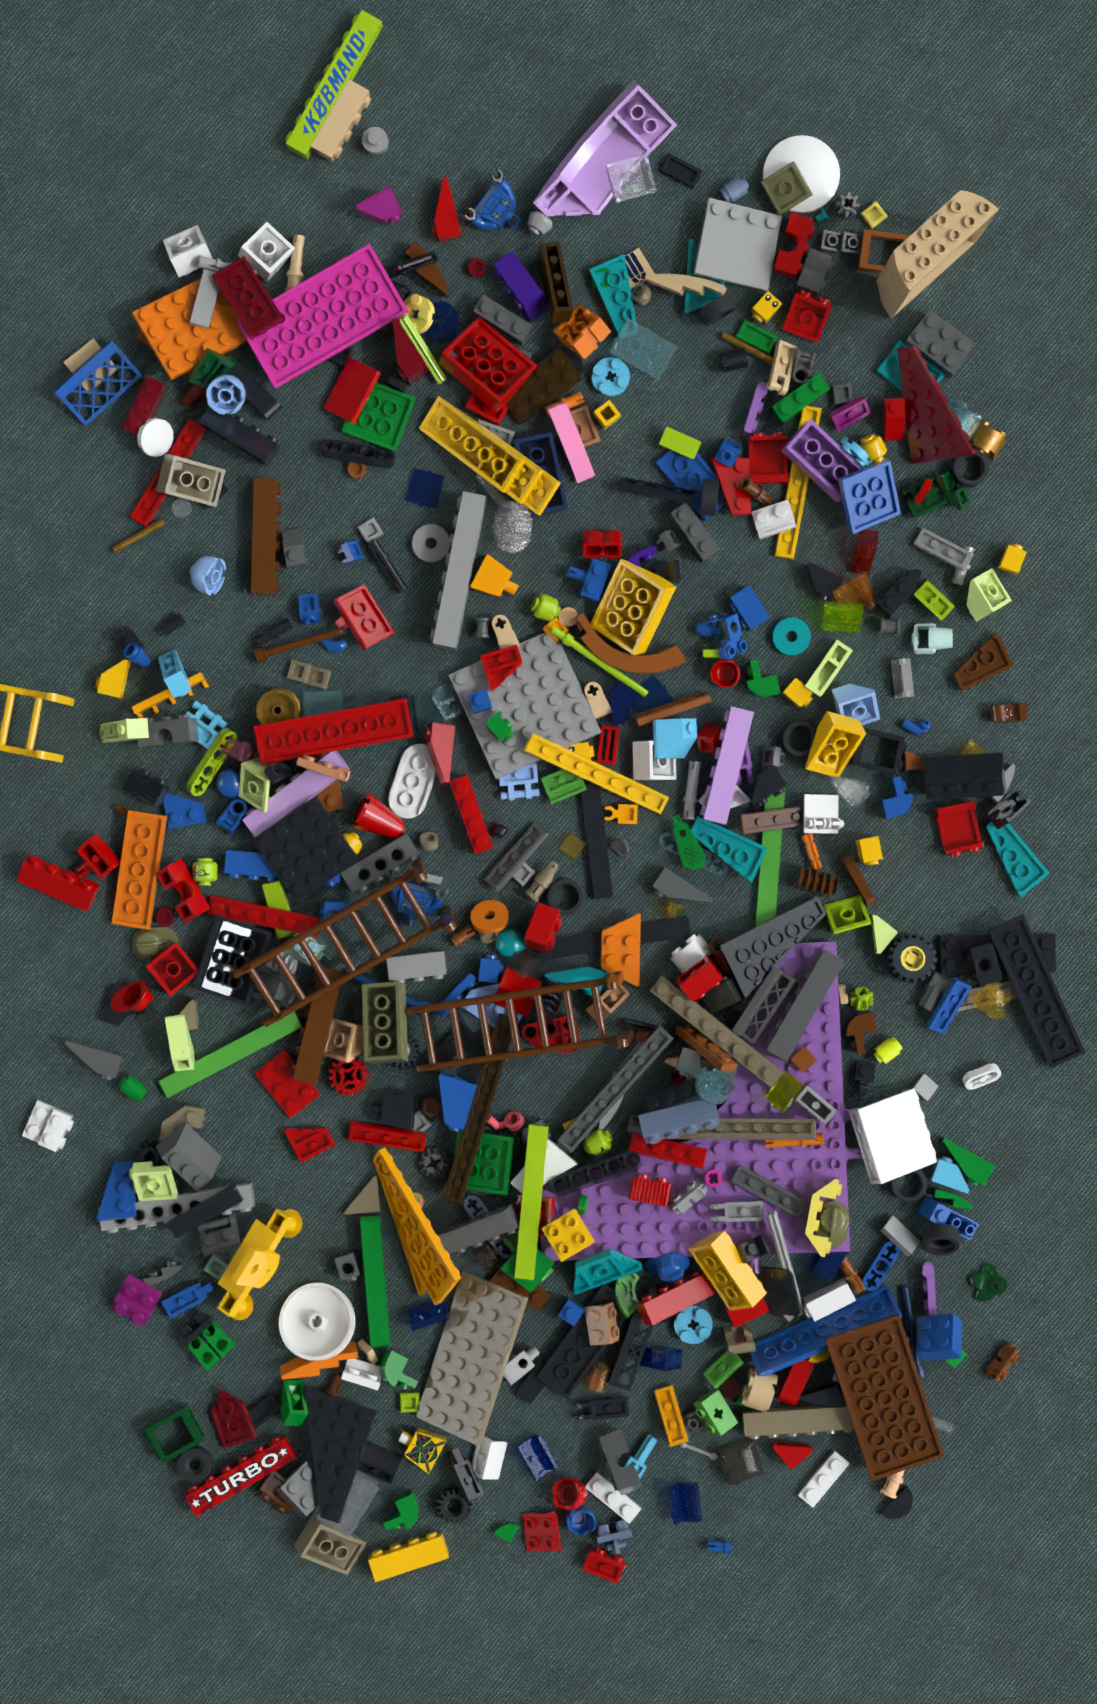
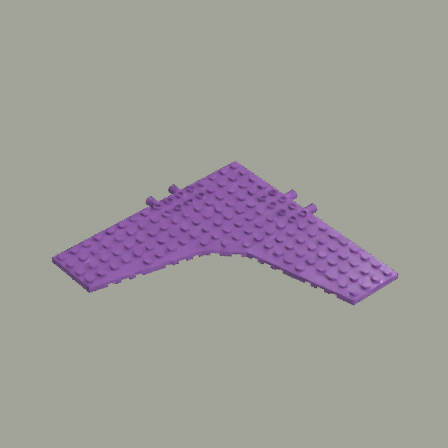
M836 942L798 943L776 967L794 977L799 985L804 986L807 981L804 977L809 968L814 969L817 964L814 960L819 951L823 953L824 950H827L837 956ZM838 974L787 1062L767 1050L768 1046L765 1044L770 1035L775 1036L778 1029L775 1027L780 1018L785 1019L788 1014L785 1012V1009L790 1001L795 1002L796 995L786 996L756 1044H752L740 1036L784 1071L776 1084L770 1087L735 1060L739 1065L733 1085L730 1086L727 1101L718 1110L719 1118L816 1119V1133L823 1132L824 1145L766 1148L765 1140L691 1139L681 1143L708 1150L704 1169L640 1155L642 1166L637 1171L564 1196H558L552 1191L550 1180L543 1185L542 1196L555 1197V1220L573 1209L577 1210L581 1195L589 1196L587 1214L579 1215L595 1242L566 1260H583L609 1249L630 1258H656L675 1252L682 1253L688 1257L692 1256L688 1250L690 1246L712 1233L725 1231L731 1237L735 1247L750 1238L763 1234L771 1250L767 1254H777L766 1215L767 1212L773 1210L777 1212L788 1253L818 1252L805 1234L812 1195L837 1179L839 1180L838 1184H842L840 1196L836 1195V1199L820 1196V1200L823 1201V1205L830 1201L840 1202L848 1210L846 1161L848 1159H863L862 1154H857L861 1152L860 1147L847 1148L845 1146L844 1123L851 1120L848 1111L851 1109H846L843 1102ZM781 976V978L778 981V985L780 984L781 980L785 978L784 976ZM766 977L752 990L754 994L757 993ZM777 992L768 996L769 1005L776 1004L778 1001ZM766 1009L758 1011V1021L766 1019ZM756 1025L749 1026L745 1034L753 1038L757 1033ZM805 1046L818 1061L802 1073L790 1058ZM806 1086L810 1087L837 1110L826 1124H823V1122H820V1119L814 1117L811 1111L808 1112L805 1106L802 1107L799 1101L796 1102L797 1096ZM635 1156L630 1157L628 1164L635 1165L638 1158ZM613 1163L610 1166V1171L615 1172L619 1169L618 1163ZM741 1164L808 1201L800 1218H796L731 1182L738 1166ZM595 1169L592 1172V1177L598 1178L601 1175V1170ZM709 1170H718L722 1174V1182L719 1186L710 1187L707 1185L705 1175ZM638 1173L649 1175V1179L656 1180L657 1177L667 1178L668 1182L672 1183L669 1201L675 1193L682 1191L688 1182L695 1180L697 1177L708 1189L706 1195L698 1202H695L692 1198L689 1199L693 1206L679 1215L671 1208L669 1203L665 1207L629 1200L632 1179ZM709 1174V1182L712 1184L715 1182L716 1184L719 1181L717 1179L718 1174ZM576 1176L573 1180L574 1184H580L583 1176ZM558 1182L555 1189L558 1191L562 1190L565 1186L564 1182ZM763 1201L764 1221H710V1216L712 1215L725 1216V1208L712 1210L709 1209V1204ZM849 1224L847 1237L843 1244L836 1248H831L830 1252L850 1251ZM540 1236L541 1251L552 1260L559 1261L560 1259L547 1237ZM759 1257L748 1262L752 1272L754 1265L755 1274L760 1273Z

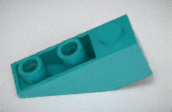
M585 966L545 973V977H548L547 981L573 983L605 978L607 972ZM591 987L583 988L584 994L592 996Z

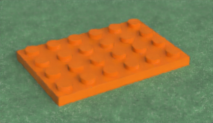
M201 279L132 312L133 318L170 381L191 371L206 348L223 355L248 342L236 322L238 320L237 316L220 289L209 329L190 324Z

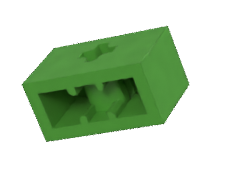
M719 1390L709 1391L693 1403L696 1407L697 1415L703 1419L706 1424V1430L712 1436H721L738 1423Z

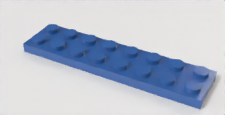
M888 1285L856 1298V1301L815 1322L813 1318H810L756 1341V1351L750 1352L759 1376H767L828 1350L825 1337L896 1313L902 1318V1314Z

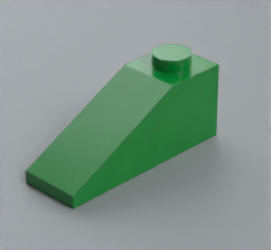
M942 1136L940 1140L964 1175L969 1177L967 1181L976 1186L979 1183L985 1186L995 1165Z

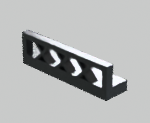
M235 1183L170 1219L164 1225L167 1229H171L177 1239L242 1202L244 1199Z
M637 1309L628 1318L606 1379L609 1385L627 1391L631 1390L654 1326L649 1325L647 1329L640 1332L638 1323L642 1317ZM640 1336L643 1341L642 1345L633 1349L632 1340ZM634 1354L636 1362L627 1368L625 1359ZM625 1372L630 1377L627 1385L617 1382L619 1376Z

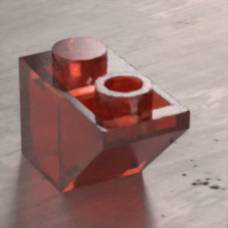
M864 529L858 533L850 572L869 576L878 546L879 532Z

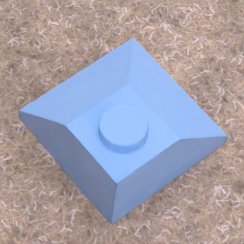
M853 684L832 689L834 704L838 714L860 720L862 725L880 720L876 695L873 689Z

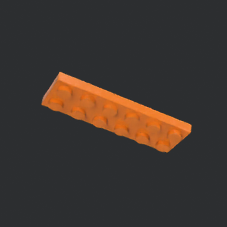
M128 810L112 924L147 930L151 929L158 877L155 873L160 870L167 816Z

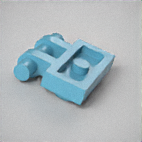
M195 701L192 707L197 710L196 714L193 715L187 712L186 715H189V718H197L199 739L197 742L209 749L218 735V732L214 730L215 727L218 725L224 729L228 723L219 714L216 715L211 712L208 706ZM203 715L211 720L209 725L200 720Z

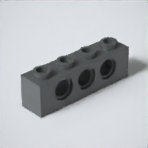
M405 834L341 872V875L351 892L357 891L359 894L368 889L366 885L372 881L376 884L383 880V875L387 872L392 874V872L395 873L401 869L399 865L402 863H411L417 858L416 855L419 852L409 835ZM396 849L401 850L403 853V857L399 861L394 860L392 857V853ZM379 859H383L386 862V868L382 871L376 868V862ZM362 869H366L370 873L367 880H362L359 876Z

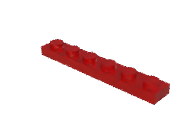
M210 895L209 906L211 909L207 913L209 915H219L233 920L295 933H301L321 921V917L217 895ZM319 932L315 933L312 936L317 937Z

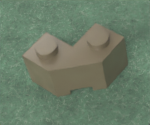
M187 1104L162 1122L159 1141H163L185 1121L191 1127H203L206 1107Z

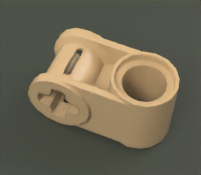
M504 615L495 616L492 620V627L500 649L516 644L519 647L520 644L507 617ZM501 619L502 622H506L503 629L495 626L498 624L497 620Z
M596 682L586 684L584 694L595 719L612 713L601 686ZM590 685L598 688L595 696L587 692L590 690Z

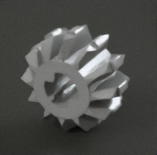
M280 953L289 970L294 974L298 961L289 954ZM273 958L265 962V966L269 970L284 976Z

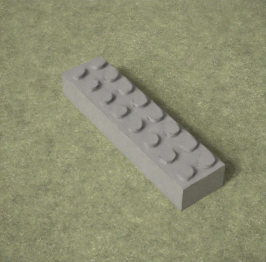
M463 491L462 496H458L457 509L459 514L454 516L453 528H455V534L451 533L449 545L452 549L451 553L447 552L445 564L448 566L447 572L443 571L441 581L444 589L443 591L440 590L438 595L440 609H436L434 621L437 623L436 629L432 628L430 640L433 641V645L436 647L457 651L487 502L484 495Z

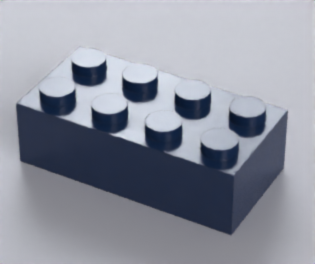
M552 432L514 440L517 451L561 482L541 515H537L528 508L530 518L567 511L568 506Z

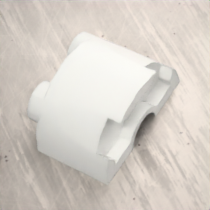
M693 934L686 940L687 945L684 948L679 946L671 953L673 957L670 959L682 973L704 956L713 954L709 945L700 934L697 936Z

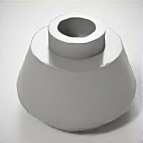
M538 211L530 213L527 225L530 227L528 230L535 236L539 234L544 235L552 229V221L547 216Z

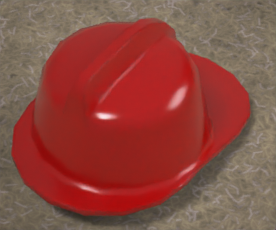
M138 980L119 988L115 992L111 1000V1008L118 1013L130 1009L142 1011L149 1002L154 1000V997L147 988L145 981Z

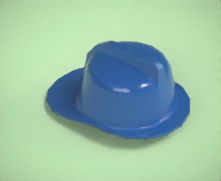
M668 1253L648 1260L646 1268L652 1274L658 1275L662 1281L675 1282L684 1275L685 1269L689 1266V1259L682 1253Z

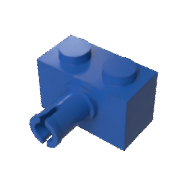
M593 558L589 570L584 571L570 565L566 577L583 582L582 584L584 585L580 597L598 603L611 564Z

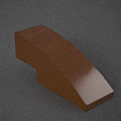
M414 241L405 252V255L408 259H412L427 252ZM436 263L416 270V274L446 298L449 296L445 279Z

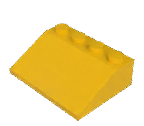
M620 559L592 619L591 626L632 655L645 653L676 586L659 575Z

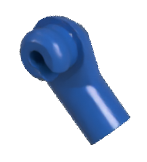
M331 639L320 641L331 653H341L347 648V642L344 639L339 641H331Z

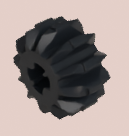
M148 1140L144 1141V1146L142 1144L138 1145L140 1151H135L134 1154L140 1157L136 1158L135 1162L152 1161L153 1166H164L161 1162L164 1160L155 1146L156 1140H152L151 1145ZM153 1152L152 1155H155V1158L149 1160L146 1154Z

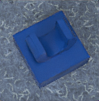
M357 540L342 544V549L338 551L339 554L344 553L346 559L342 561L343 563L355 562L364 558Z

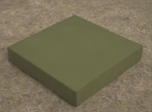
M795 161L761 181L779 215L784 214L813 196Z

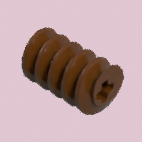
M802 865L797 880V888L800 889L802 885H805V891L812 887L813 894L819 889L820 896L826 892L827 898H829L832 894H835L840 877L837 876L833 880V874H829L826 878V872H822L819 875L818 870L815 869L811 873V867H807L804 871V865Z

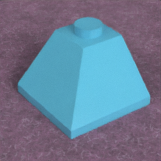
M696 719L653 720L654 759L685 758L697 739Z

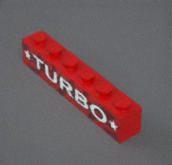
M280 1435L270 1440L271 1444L268 1446H259L254 1450V1454L249 1457L247 1454L237 1460L238 1463L232 1467L229 1464L220 1470V1474L216 1476L212 1474L204 1479L203 1484L199 1486L194 1484L188 1488L185 1499L195 1516L201 1515L296 1459L298 1454L286 1435L283 1437Z

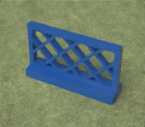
M110 339L53 391L76 417L87 426L143 375ZM116 352L121 356V366L110 365V357ZM99 367H107V378H96V370ZM110 368H121L120 379L109 378ZM124 368L132 369L137 375L131 380L123 379ZM84 380H93L92 391L81 390ZM96 380L107 381L106 392L95 391ZM109 381L120 382V390L116 393L109 392ZM71 392L79 393L78 404L69 403L65 397ZM81 393L92 394V405L81 404ZM95 394L106 395V402L103 405H94ZM73 406L78 407V412L75 410ZM92 407L91 416L85 420L80 415V408Z

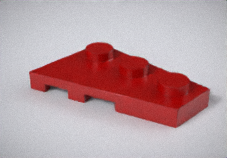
M711 457L710 461L716 471V478L721 485L730 516H750V494L740 486L745 478L750 479L749 458H736L733 466L728 467L715 460V457Z

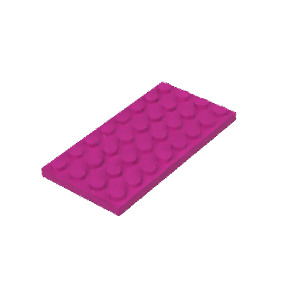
M368 244L272 299L282 314L284 321L253 340L250 339L239 319L236 322L274 388L277 389L392 323L394 318L398 319L404 316L409 311L373 248Z

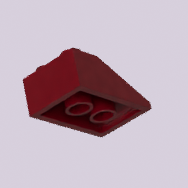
M394 318L393 329L399 366L397 371L404 383L407 381L409 385H412L429 374L428 366L398 320Z

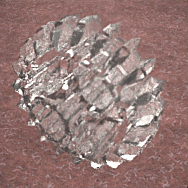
M516 501L503 502L501 506H498V511H495V518H493L494 525L492 527L494 532L492 534L495 535L494 541L497 542V547H500L501 551L509 553L523 551L524 548H527L528 543L531 542L530 536L533 535L531 532L533 528L531 523L533 519L530 518L531 512H528V507Z

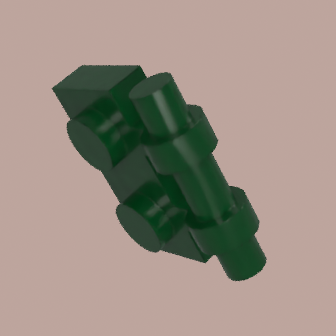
M936 474L926 475L922 477V480L914 484L911 482L906 485L907 487L900 490L903 497L908 494L912 496V499L906 501L914 519L949 503L941 487L934 488L933 483L937 481ZM929 479L933 483L920 505L914 502V498L918 493L917 490L921 489L924 481Z

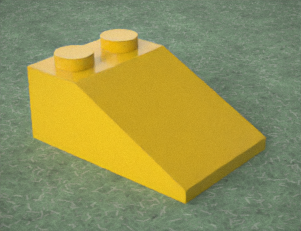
M827 711L817 727L805 768L839 778L866 735L860 720Z

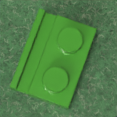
M565 769L541 778L551 804L587 790L582 777Z

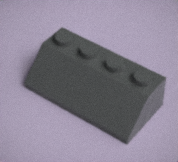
M511 1203L445 1228L438 1236L442 1246L449 1254L455 1252L458 1255L465 1252L469 1246L476 1248L483 1245L485 1240L489 1239L492 1242L499 1239L501 1234L507 1233V1235L517 1232L520 1218L514 1204Z

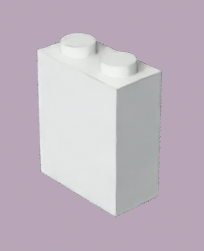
M844 1278L802 1298L804 1301L803 1309L807 1317H812L814 1322L856 1301Z

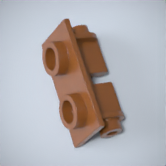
M1009 1342L1003 1344L997 1356L1002 1358V1361L1000 1362L994 1358L987 1368L988 1372L986 1374L992 1378L995 1375L996 1378L994 1380L998 1382L1007 1377L1009 1373L1007 1369L1011 1363L1015 1364L1020 1357L1018 1354L1020 1349L1015 1348L1013 1350L1014 1345Z

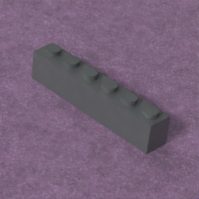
M824 950L823 953L819 951L814 960L817 964L814 969L809 968L804 977L807 979L804 986L799 985L794 994L797 996L795 1002L790 1001L785 1009V1012L788 1014L784 1020L780 1018L775 1027L778 1029L775 1036L770 1035L765 1044L768 1046L767 1050L786 1062L845 962L827 950Z

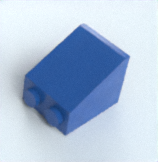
M441 1071L439 1084L445 1125H449L448 1129L459 1132L460 1129L464 1130L478 1082Z

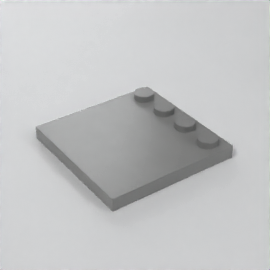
M708 198L693 274L767 292L782 216Z

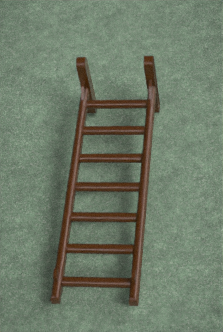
M421 857L411 862L412 869L232 972L235 979L245 973H249L274 1014L263 1020L265 1027L282 1020L287 1015L442 928L447 933L456 929L455 916L450 905L443 907L440 910L441 918L431 924L406 883L413 878L417 884L427 879L425 863ZM400 886L424 926V929L407 939L381 898L382 895ZM373 900L399 941L398 944L382 953L356 913L357 909ZM347 915L352 919L374 956L355 967L330 926ZM322 929L326 932L349 972L333 981H330L305 940ZM296 944H299L324 985L307 996L280 955V953ZM272 958L299 999L281 1010L255 970L256 967Z
M623 971L612 972L606 978L407 1007V1015L417 1013L421 1015L429 1063L416 1065V1071L423 1072L616 1043L617 1048L627 1047L634 1035L632 1027L622 1028L618 1035L607 1037L598 987L606 985L607 990L618 989L624 980ZM591 987L599 1038L578 1041L570 990ZM562 992L571 1042L550 1045L541 995ZM534 996L542 1046L521 1049L513 999ZM505 1000L514 1051L493 1053L484 1003ZM477 1005L485 1055L465 1058L456 1008ZM449 1009L457 1059L437 1062L428 1012Z

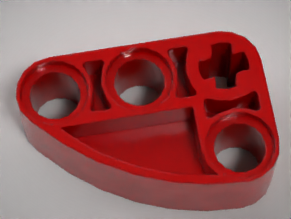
M566 1015L552 1018L555 1030L552 1033H548L550 1045L567 1043V1040L570 1038L569 1029L563 1027V1024L566 1023ZM575 1019L578 1041H580L577 1021ZM538 1021L525 1024L522 1029L523 1037L533 1045L541 1047L542 1042ZM529 1026L536 1029V1034L532 1037L527 1036L525 1033L526 1028ZM578 1049L559 1051L556 1053H570L575 1052Z

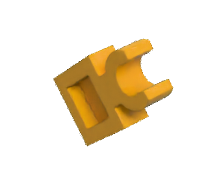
M618 804V810L611 806L605 807V810L612 811V816L604 817L605 820L610 821L618 818V823L637 824L638 805Z

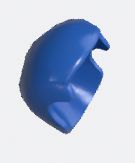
M226 768L216 778L217 789L227 798H236L239 796L240 772L234 768Z
M581 1506L569 1511L566 1516L567 1527L573 1534L584 1536L586 1533L595 1530V1516L588 1507Z

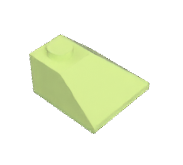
M993 568L970 581L966 606L976 622L1012 601Z
M260 757L241 763L239 797L265 813L268 807L270 780L265 775L264 768L270 764H261Z

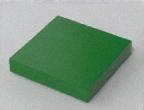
M516 1248L501 1267V1270L529 1292H532L555 1261L537 1248L534 1280L515 1278Z

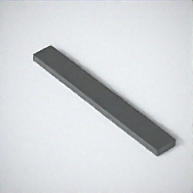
M659 1026L557 1141L572 1153L669 1045L674 1037Z

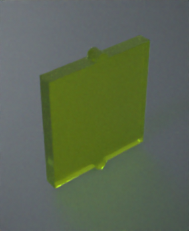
M785 1071L765 1098L772 1103V1107H777L781 1112L785 1113L805 1086L798 1082L797 1077H792Z

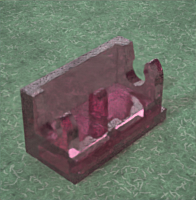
M228 739L230 743H234V749L229 750L222 747L221 753L240 763L254 759L258 753V749L245 741L240 742L235 739Z

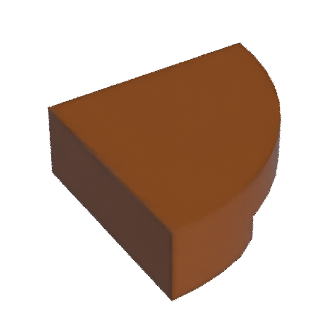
M911 752L903 753L905 771L925 770L923 762L917 755Z

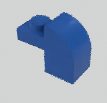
M901 776L891 778L895 797L880 800L884 819L903 815L911 807L913 794H904L907 788L905 780H901Z

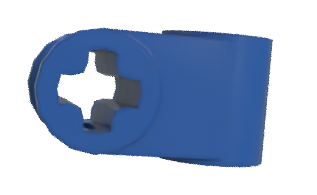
M243 799L233 800L215 825L223 827L232 836L245 817V813L249 810L248 803ZM238 802L244 806L241 813L235 811V804Z

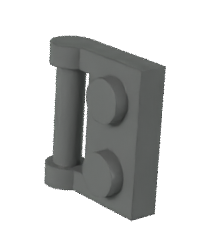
M235 1213L198 1226L204 1256L241 1245ZM231 1223V1227L215 1231L209 1234L206 1233V1230Z

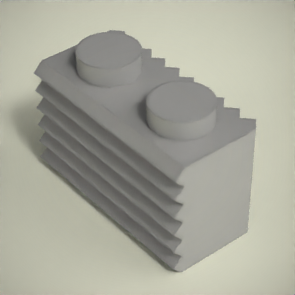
M808 1086L796 1098V1102L799 1101L802 1107L805 1106V1109H808V1112L811 1111V1114H814V1117L820 1119V1122H823V1124H826L837 1111Z

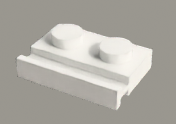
M789 500L752 512L760 539L797 527Z

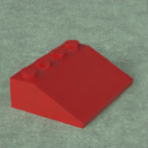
M480 316L442 352L439 361L443 368L496 413L513 397L537 368L534 362Z

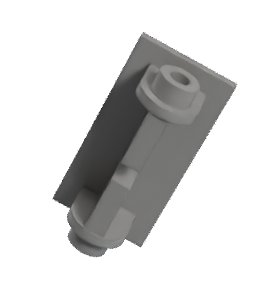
M910 658L891 660L895 699L914 697Z
M697 1177L695 1180L688 1182L682 1191L675 1193L668 1203L678 1215L680 1213L683 1214L693 1206L689 1199L692 1198L695 1202H698L706 1195L708 1189Z

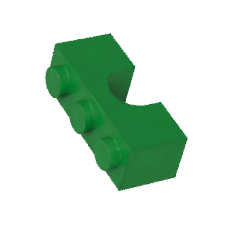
M818 373L775 404L770 411L782 426L806 406L828 393L830 387L820 373Z

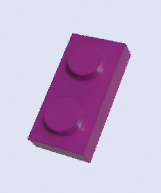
M862 395L829 413L834 428L838 432L871 414L866 398Z

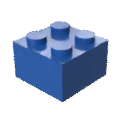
M954 1313L917 1317L916 1354L924 1361L961 1358L962 1321Z

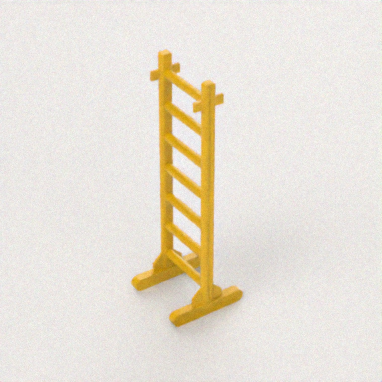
M0 684V691L8 692L0 729V751L62 763L64 755L33 750L42 702L45 699L73 706L75 699L55 693H45ZM15 694L35 697L26 749L6 745Z

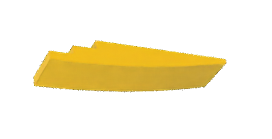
M440 396L437 397L419 427L422 432L501 492L507 493L518 503L524 504L537 515L542 514L561 482Z

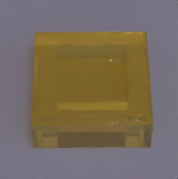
M569 833L559 849L575 859L586 843Z

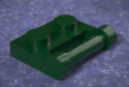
M206 348L186 376L187 380L207 389L212 381L210 379L220 365L223 364L213 379L226 374L230 368L234 367L236 360L231 356H225Z

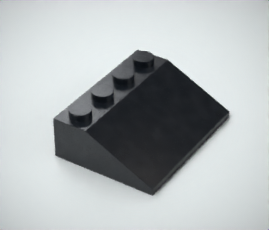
M217 915L193 989L245 1006H251L257 988L249 973H245L235 979L232 972L268 952L274 933ZM264 963L255 968L259 976L261 975Z

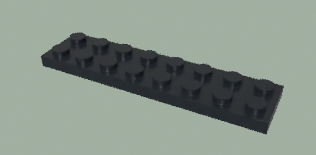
M1024 914L988 929L1049 1068L1051 1069L1084 1054L1085 1050Z

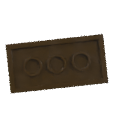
M561 347L536 364L537 368L506 403L519 424L525 422L583 380Z

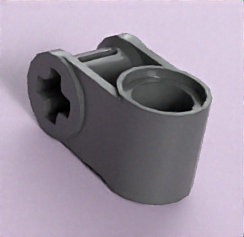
M797 348L791 375V382L794 386L800 387L808 381L816 352L809 353ZM802 373L805 376V380L799 381L795 375Z

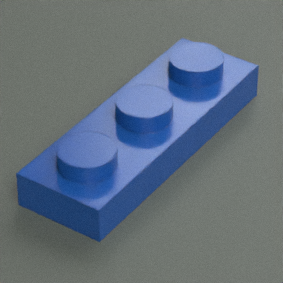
M953 978L926 1023L928 1029L942 1034L945 1033L972 988L969 982Z

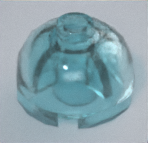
M708 1067L702 1068L695 1081V1090L704 1103L712 1105L722 1104L727 1101L735 1088V1084L733 1086L731 1084L732 1079L730 1076L716 1068H713L712 1071L707 1070Z

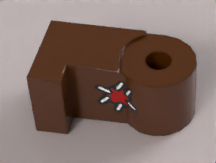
M1027 702L991 706V722L1028 720Z

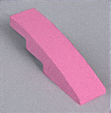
M566 401L548 408L577 483L594 477L593 468Z

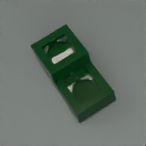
M951 469L942 472L936 477L945 496L958 510L970 504L964 485L957 487Z

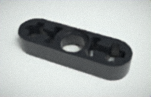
M289 760L278 761L264 768L265 775L272 783L286 780L296 774L295 767Z

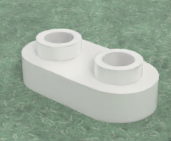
M986 1064L981 1068L967 1072L962 1081L967 1089L973 1090L996 1081L1001 1076V1071L996 1064Z

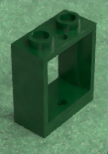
M188 1404L147 1425L145 1428L146 1432L144 1433L149 1443L152 1442L155 1448L154 1454L158 1460L161 1459L163 1463L198 1445L206 1438ZM181 1415L193 1440L166 1454L154 1430Z

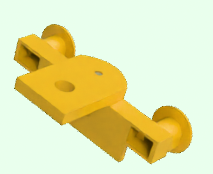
M276 1209L267 1225L258 1219L255 1220L218 1282L227 1292L217 1309L235 1320H244L250 1316L253 1310V1300L249 1292L252 1287L261 1288L275 1273L280 1255L274 1250L282 1237H295L302 1228V1218L297 1211L293 1209L285 1211Z

